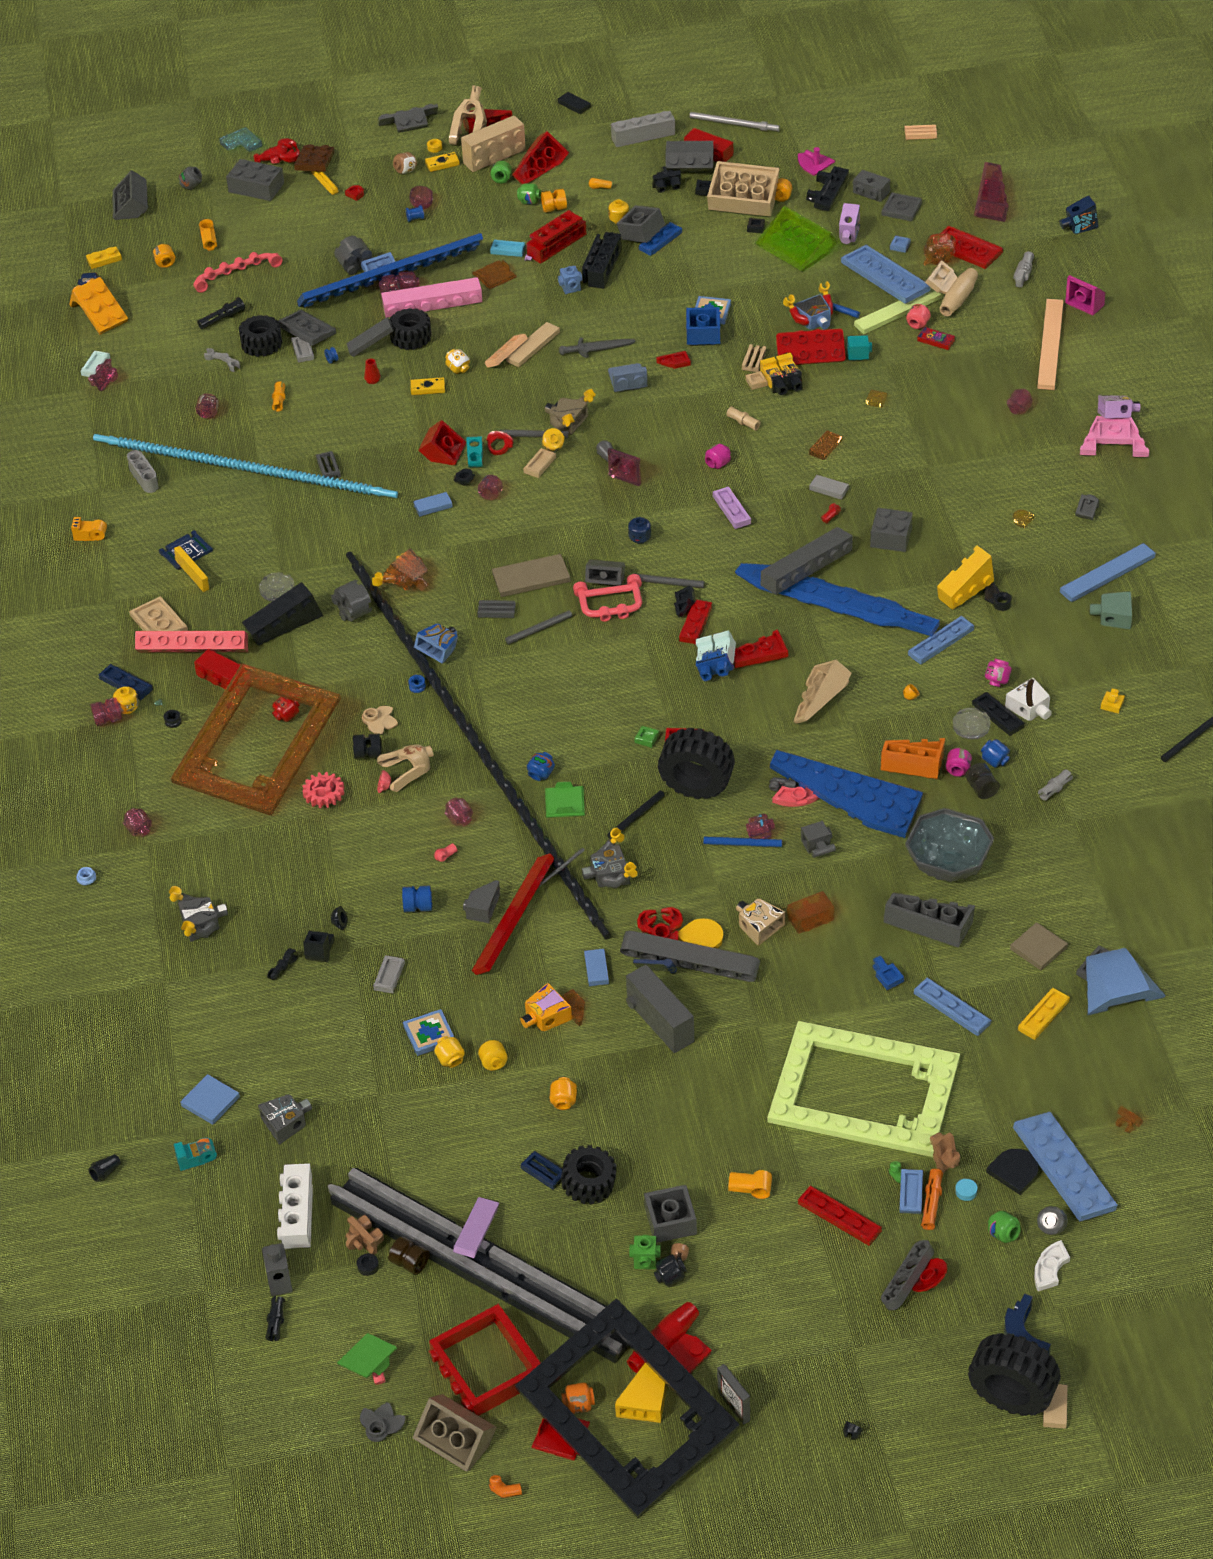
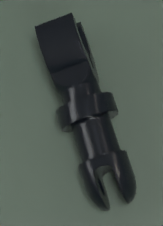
M292 948L287 949L283 959L277 961V965L269 970L267 977L271 980H276L280 973L288 968V964L294 963L299 956L294 954L296 950Z

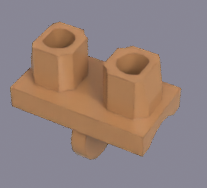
M938 1132L931 1136L930 1143L933 1145V1159L936 1162L937 1169L942 1170L944 1173L948 1168L958 1166L960 1154L956 1151L954 1136L950 1132L946 1135Z
M366 1215L355 1219L353 1216L349 1217L347 1222L350 1224L349 1232L345 1235L347 1238L346 1247L349 1250L356 1248L361 1250L364 1247L370 1254H376L377 1246L384 1241L383 1233L378 1228L370 1233L367 1232L372 1227V1224Z

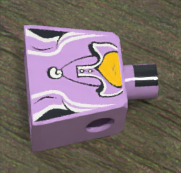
M1098 395L1097 412L1104 418H1130L1131 412L1140 411V402L1132 401L1127 396Z

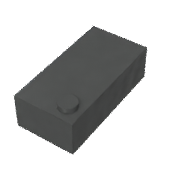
M647 965L626 975V1002L631 1009H635L673 1053L695 1042L694 1016Z

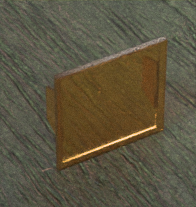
M498 260L472 272L489 290L517 278L510 270L509 264L504 260L502 262Z

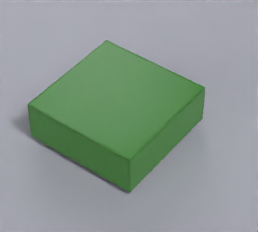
M641 726L634 738L635 743L652 748L659 737V730Z

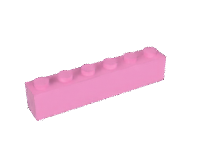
M478 277L381 293L386 318L391 317L397 311L408 308H416L425 312L483 302Z

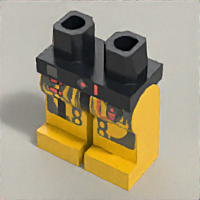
M791 353L776 356V359L771 357L760 360V371H762L767 379L768 386L773 394L784 395L790 389L794 391L802 390V373L793 362Z

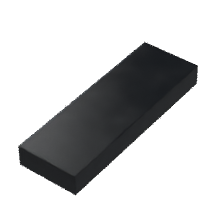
M988 692L972 700V705L1009 736L1024 728L1025 723Z

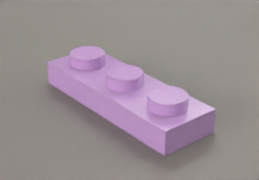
M729 487L713 491V498L735 529L751 524L750 516Z

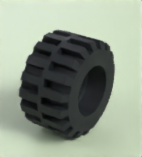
M416 308L402 309L391 316L390 320L394 331L390 333V339L394 346L405 350H415L416 348H422V346L430 342L432 337L430 317L423 310Z
M268 315L252 316L241 323L239 326L241 348L246 354L264 357L277 352L281 347L280 324L274 317H269Z
M588 1145L587 1148L579 1146L578 1150L574 1148L571 1150V1154H567L563 1163L561 1182L562 1188L566 1190L565 1194L568 1197L572 1196L574 1201L580 1200L581 1204L589 1202V1205L594 1204L595 1201L600 1203L603 1201V1197L605 1199L609 1197L614 1187L617 1168L614 1158L612 1156L608 1157L609 1152L606 1150L601 1151V1148L598 1146L592 1148V1145ZM583 1171H590L595 1173L598 1177L586 1178L580 1175L579 1173Z

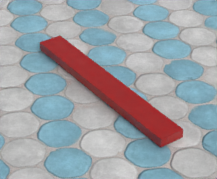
M551 853L537 857L474 965L472 971L475 975L491 970L554 861Z

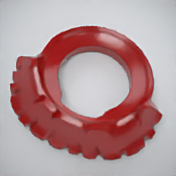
M496 430L487 435V448L491 454L502 455L509 448H513V438L508 433ZM497 439H503L505 443L504 447L500 450L491 448V444Z

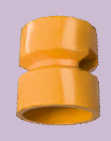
M564 189L554 190L553 193L551 191L541 192L544 213L553 212L554 209L558 211L567 209Z

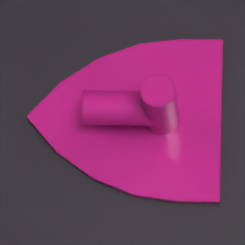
M819 147L814 148V153L806 150L804 153H798L799 165L813 176L817 175L818 171H823L835 163V160L821 155Z

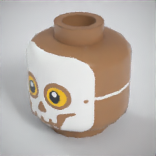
M410 152L397 154L393 160V167L400 174L412 172L417 164L415 156Z

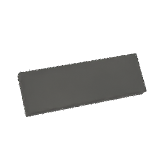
M387 317L347 343L349 354L354 357L393 332L391 320Z

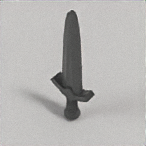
M580 337L578 345L568 347L561 345L559 353L564 355L578 351L580 355L587 358L590 351L630 345L635 343V339L584 343L583 338Z

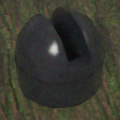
M846 1421L843 1427V1434L847 1438L850 1432L852 1433L851 1440H856L861 1435L863 1428Z

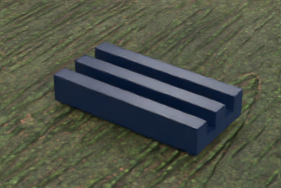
M536 1151L532 1152L521 1163L522 1170L552 1190L556 1188V1184L559 1185L561 1183L562 1169ZM533 1159H535L536 1161H538V1162L541 1163L542 1165L537 1164L536 1162L533 1161ZM547 1168L556 1173L557 1176L549 1172Z

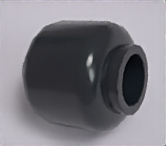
M671 1254L656 1262L657 1270L653 1273L659 1284L663 1282L665 1286L671 1287L683 1281L685 1273L688 1271L681 1257Z

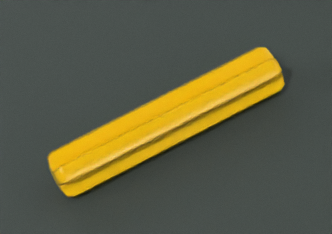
M311 171L332 195L339 192L338 187L324 172Z

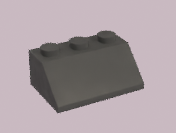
M666 141V169L672 171L680 170L681 173H713V141Z
M131 170L112 190L113 219L115 220L138 218L148 208L147 179Z

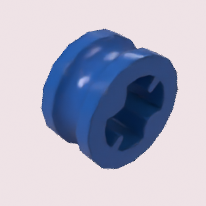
M330 347V350H324L328 363H333V360L335 362L338 361V354L334 347Z
M413 675L408 680L411 692L420 693L425 690L426 685L423 676Z

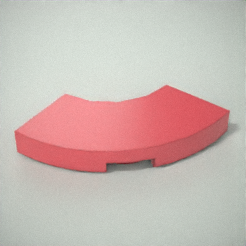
M782 786L772 798V802L782 806L798 807L811 804L820 798L808 788Z

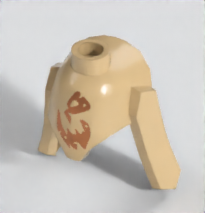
M415 744L405 746L403 749L382 754L377 758V763L382 767L392 766L405 759L412 763L414 768L404 773L390 785L392 791L398 792L408 783L430 770L429 758L434 755L430 745L424 747Z

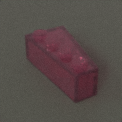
M989 162L984 163L974 216L1002 222L1006 221L1009 206L1004 191L1005 185L1003 184L1001 165Z

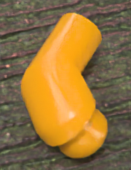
M597 178L589 180V187L592 189H611L612 181Z

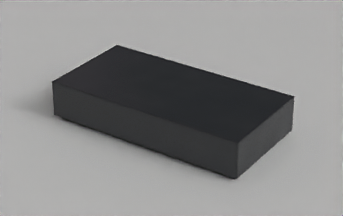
M570 92L558 98L559 104L579 114L591 108L590 102Z

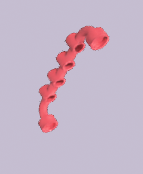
M252 252L248 259L243 260L241 257H237L233 264L228 265V263L222 262L219 268L215 270L212 267H207L204 273L196 278L193 285L197 292L202 293L208 288L206 279L214 280L218 275H229L233 270H244L246 266L250 264L258 265L262 260L268 259L272 267H279L283 259L278 253L258 255L256 252Z

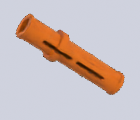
M940 1169L930 1170L929 1182L925 1187L926 1200L921 1226L925 1230H933L935 1228L939 1196L942 1195L943 1190L941 1187L943 1172Z

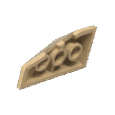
M837 660L815 665L805 684L808 686L807 691H804L801 696L804 701L798 706L793 722L797 724L810 719L848 685L849 677L852 673Z

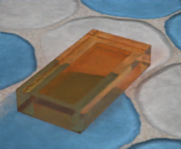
M827 430L809 449V455L825 460L842 441V436Z

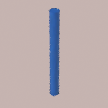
M704 837L703 844L782 847V839Z

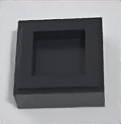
M749 218L747 232L763 234L765 219Z

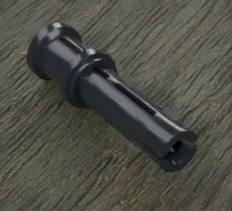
M237 297L235 301L229 304L225 303L223 308L197 320V324L203 330L225 317H233L235 313L245 310L244 302L240 297Z

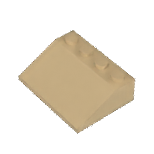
M717 161L707 196L708 210L771 217L780 168Z

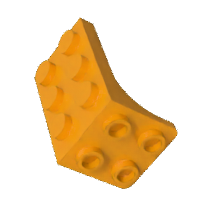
M101 277L92 278L82 286L77 285L73 288L70 306L74 307L79 304L99 335L128 321V317Z

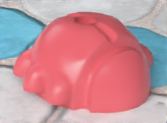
M382 770L378 781V793L387 790L391 784V777L385 770Z

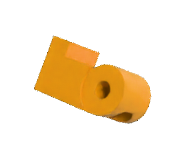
M74 517L71 526L74 541L102 540L105 537L107 524L99 519L82 521L81 517Z

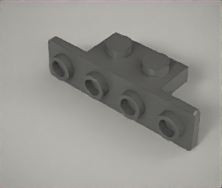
M428 104L425 107H414L408 111L401 110L390 115L383 114L378 117V126L395 123L398 133L427 127L426 116L436 114L438 112V105Z

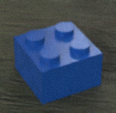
M720 307L686 308L687 345L720 344Z

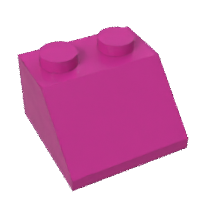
M1069 275L1067 277L1066 304L1090 315H1094L1104 306V291Z

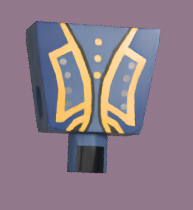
M434 624L417 633L414 648L443 664L456 647L457 631L454 627L445 628L440 624Z

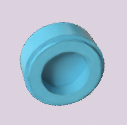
M971 1179L958 1181L955 1190L957 1197L964 1201L974 1199L977 1195V1184Z

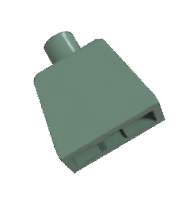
M1131 592L1102 594L1100 604H1090V615H1100L1101 625L1131 629Z

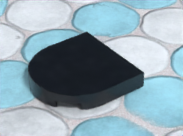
M1009 1149L1002 1152L986 1168V1173L1021 1195L1037 1178L1038 1162L1028 1151Z

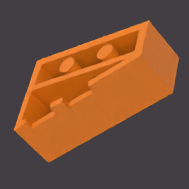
M939 738V741L928 742V739H921V742L911 743L910 740H886L882 749L880 770L938 779L944 758L945 738Z

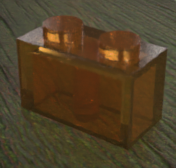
M821 891L788 904L787 918L798 934L833 921L834 906L825 893Z

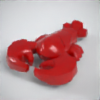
M284 138L278 141V145L270 147L260 155L254 154L253 159L259 163L271 160L272 164L280 163L282 160L292 163L296 162L300 150L297 148V143L294 140Z
M674 907L661 909V913L670 915H662L663 920L670 925L658 923L651 927L657 920V916L649 917L657 914L656 910H644L639 914L637 925L642 933L678 940L679 932L675 930L679 929L683 923V916L678 909Z

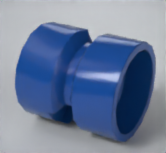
M431 885L419 886L418 889H415L414 886L402 888L404 913L415 912L416 909H419L421 912L432 911Z

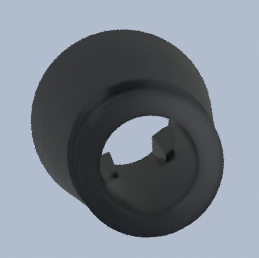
M116 1154L93 1162L88 1169L89 1174L96 1182L104 1181L121 1165V1161Z

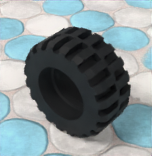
M694 728L680 729L669 735V738L666 739L658 760V771L662 780L666 781V785L669 788L672 787L678 794L682 793L686 797L692 796L694 799H700L701 797L708 799L711 796L719 795L726 789L735 765V759L728 743H724L723 739L720 736H715L713 732H706L700 728L697 730Z
M1003 1333L992 1334L983 1339L968 1369L971 1386L977 1390V1394L980 1397H984L986 1402L997 1406L1000 1410L1004 1409L1011 1414L1018 1413L1020 1416H1027L1028 1414L1033 1416L1045 1411L1049 1407L1061 1379L1059 1366L1046 1349L1040 1348L1034 1341L1030 1342L1025 1337H1017L1010 1333L1006 1335Z

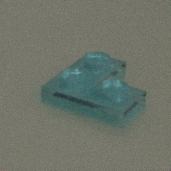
M246 127L219 138L220 144L227 150L242 145L250 152L262 147V141Z

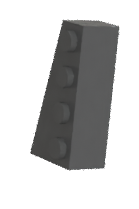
M892 893L885 905L884 923L959 948L973 924L975 905L968 904V907L958 906L956 902L944 904L937 903V899L930 898V900L924 901L920 900L918 896Z

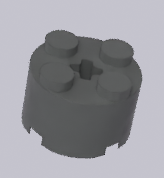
M349 236L340 242L339 248L336 247L334 252L335 258L349 275H354L358 270L362 269V261L372 258L370 249L361 238L356 236Z
M356 579L336 588L334 594L331 595L333 603L340 610L339 614L343 621H353L372 611V607L369 608V603H371L370 596L362 584L358 585L356 583L358 582Z

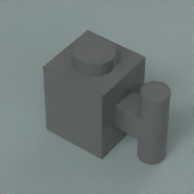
M823 821L801 827V842L808 854L811 853L813 858L836 851L835 845L830 844L832 832L829 827L825 826Z

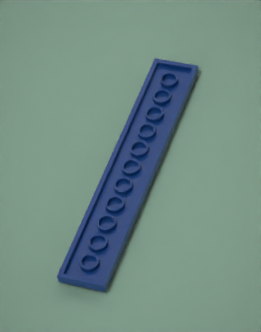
M479 233L302 293L297 300L298 306L306 308L312 306L313 302H324L330 296L339 297L345 291L354 292L360 286H371L374 281L379 280V282H383L389 276L398 277L404 271L412 272L417 270L419 266H430L433 261L438 260V262H442L448 256L457 257L463 251H474L480 245L483 236Z

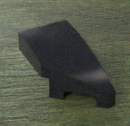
M691 586L675 592L676 603L674 605L676 615L679 618L682 617L696 602L694 589Z

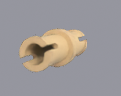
M731 406L726 413L728 417L738 421L740 425H746L755 431L760 427L761 421L749 416L747 412H741Z

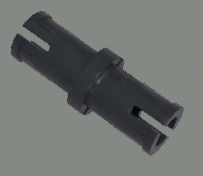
M276 1296L271 1298L270 1313H268L266 1318L268 1326L265 1338L268 1341H273V1336H275V1341L280 1339L281 1324L284 1323L283 1309L285 1299L278 1296L277 1302Z

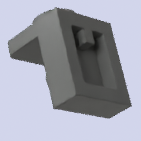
M1082 494L1075 515L1093 520L1096 509L1100 505L1099 498L1091 494Z

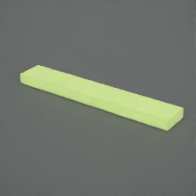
M930 287L931 291L906 304L899 300L854 321V326L863 334H866L907 315L913 305L922 304L927 306L944 298V294L937 293Z

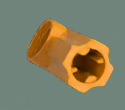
M204 219L199 223L203 248L211 251L217 247L214 224L212 220Z
M758 1170L754 1174L731 1172L728 1190L751 1193L755 1198L766 1199L770 1196L772 1174L764 1170Z

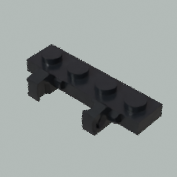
M834 166L830 173L818 171L816 182H821L824 185L821 191L808 189L806 200L813 202L814 208L830 211L849 175V169Z

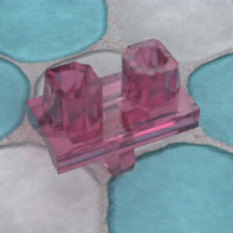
M106 359L103 364H98L96 373L88 378L91 386H97L99 391H104L110 381L117 380V369L112 367L110 359Z

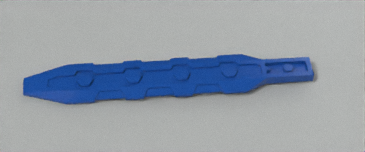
M747 563L739 565L735 574L756 588L770 592L761 586V570L770 565ZM806 577L778 593L795 598L803 603L828 608L836 613L861 618L872 624L899 626L931 637L940 625L939 619L906 610L895 601L858 592V590L827 583L825 580L815 577Z

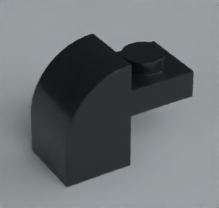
M308 931L304 940L305 959L328 962L330 959L329 952L334 943V934Z

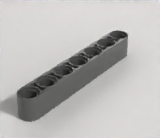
M625 931L620 952L629 957L647 960L671 959L676 967L747 982H754L756 980L760 960L753 956L636 931Z

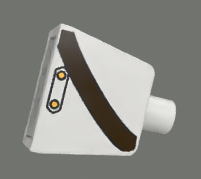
M1034 678L1029 679L1006 694L1005 707L1028 721L1033 720L1037 716L1046 720L1052 714V711L1049 709L1050 696Z

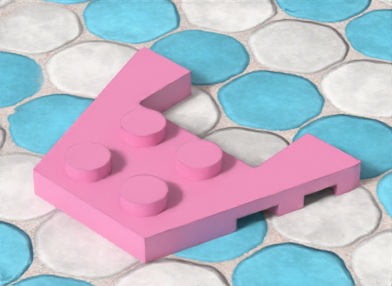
M1096 416L1083 446L1081 445L1080 455H1096V443L1104 445L1131 444L1133 457H1149V449L1145 447V441L1140 437L1139 430L1132 417L1104 418L1103 416Z

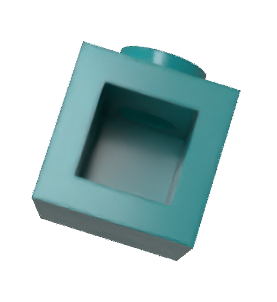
M868 335L848 336L847 351L849 360L869 359V352H872V342H869Z

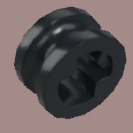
M168 710L164 713L165 725L167 727L175 728L181 724L179 711Z

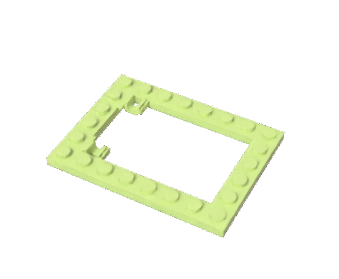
M798 1021L767 1122L933 1157L934 1150L933 1145L930 1143V1137L941 1130L960 1054ZM813 1046L913 1066L911 1076L930 1083L922 1114H918V1118H914L913 1121H908L906 1116L899 1115L897 1126H891L795 1106ZM920 1068H925L928 1070L927 1072L920 1071Z

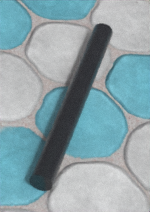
M1213 717L1209 718L1163 754L1161 760L1167 762L1212 727Z
M659 790L615 828L620 829L621 832L661 800L665 796L664 792ZM609 832V833L607 834V836H608L609 839H612V837H611V835H610V832Z

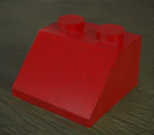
M441 420L429 428L418 451L430 462L454 466L466 441Z

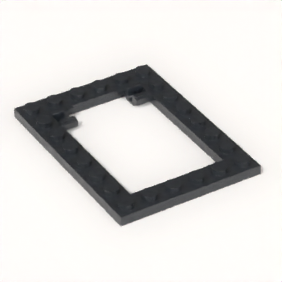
M617 1298L515 1385L517 1391L637 1518L644 1514L740 1428V1424ZM614 1332L690 1408L680 1417L682 1423L691 1432L688 1435L690 1439L657 1468L653 1466L650 1470L645 1469L636 1457L623 1467L549 1389ZM696 1415L701 1419L697 1423L692 1420ZM633 1471L638 1475L636 1478L630 1475Z

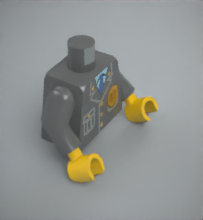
M618 828L612 829L610 832L612 839H608L597 852L590 856L591 866L581 868L583 879L595 877L598 887L616 889L621 885L630 884V877L634 878L637 876V871L635 870L637 866L632 862L626 863L619 844L616 845V842H622L625 838Z

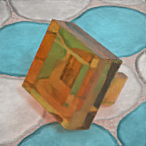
M1120 1106L1117 1111L1121 1118L1117 1119L1116 1126L1120 1128L1122 1123L1127 1122L1128 1126L1125 1129L1127 1133L1133 1130V1124L1140 1127L1143 1122L1139 1116L1123 1106Z

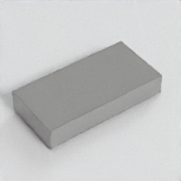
M299 337L291 338L298 363L314 360V354L308 342L303 341Z
M816 475L809 485V490L841 500L849 489V484Z
M385 955L373 985L375 991L394 993L405 964L403 958Z

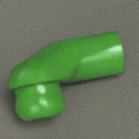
M893 1161L888 1169L889 1174L896 1182L901 1183V1163Z

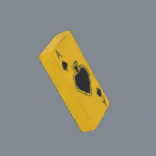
M455 152L425 159V164L430 172L460 165Z
M444 377L410 380L411 395L445 393Z

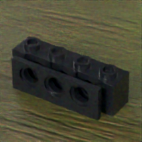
M605 232L603 239L600 238V234L596 235L582 266L583 283H586L588 280L589 287L605 288L622 250L621 234Z

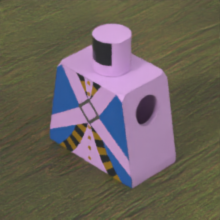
M844 203L839 223V239L842 243L849 244L856 241L860 229V205ZM849 217L852 218V222L848 223Z

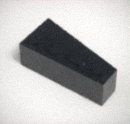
M301 582L244 620L242 624L249 636L259 646L323 617V614L312 593Z

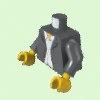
M172 886L169 890L171 894L170 900L172 902L179 900L178 905L183 920L181 930H185L184 934L189 937L190 942L199 938H208L214 931L219 929L218 918L228 915L225 904L213 907L209 897H192L182 893L178 886Z

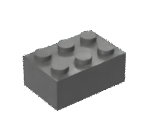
M239 159L226 176L228 192L271 201L284 184L281 167L245 159Z

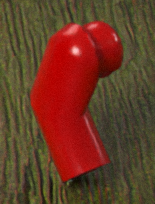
M836 503L830 504L829 510L821 516L822 521L827 524L841 512V507Z

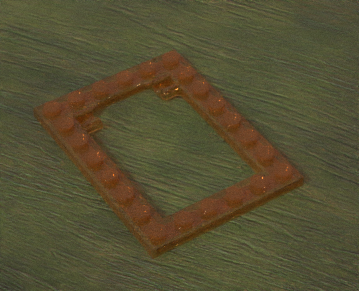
M242 663L172 775V783L272 816L340 702V694ZM250 687L312 706L311 711L271 777L260 774L256 777L252 787L212 774L211 769L217 766L218 761L208 756Z

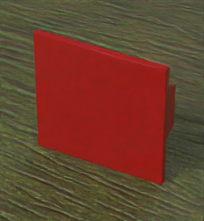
M543 1418L531 1448L574 1461L577 1453ZM577 1418L588 1429L590 1422Z

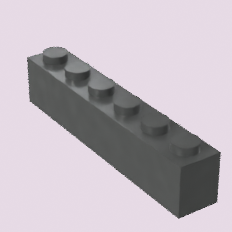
M839 527L832 529L761 570V586L777 595L852 551L853 536Z

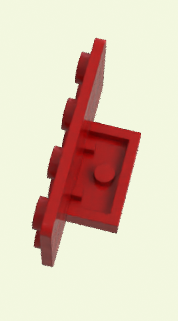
M842 329L799 330L796 332L778 333L776 335L778 356L791 353L795 365L845 361Z

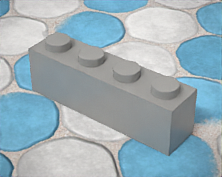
M663 111L611 123V137L616 147L675 135V119L671 111Z

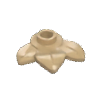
M380 706L377 709L368 708L362 714L363 723L368 725V729L374 734H383L384 729L389 730L398 725L397 720L390 715L393 707Z

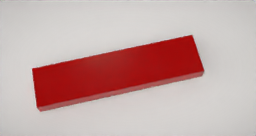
M811 1185L798 1199L800 1206L868 1246L882 1232L881 1226Z

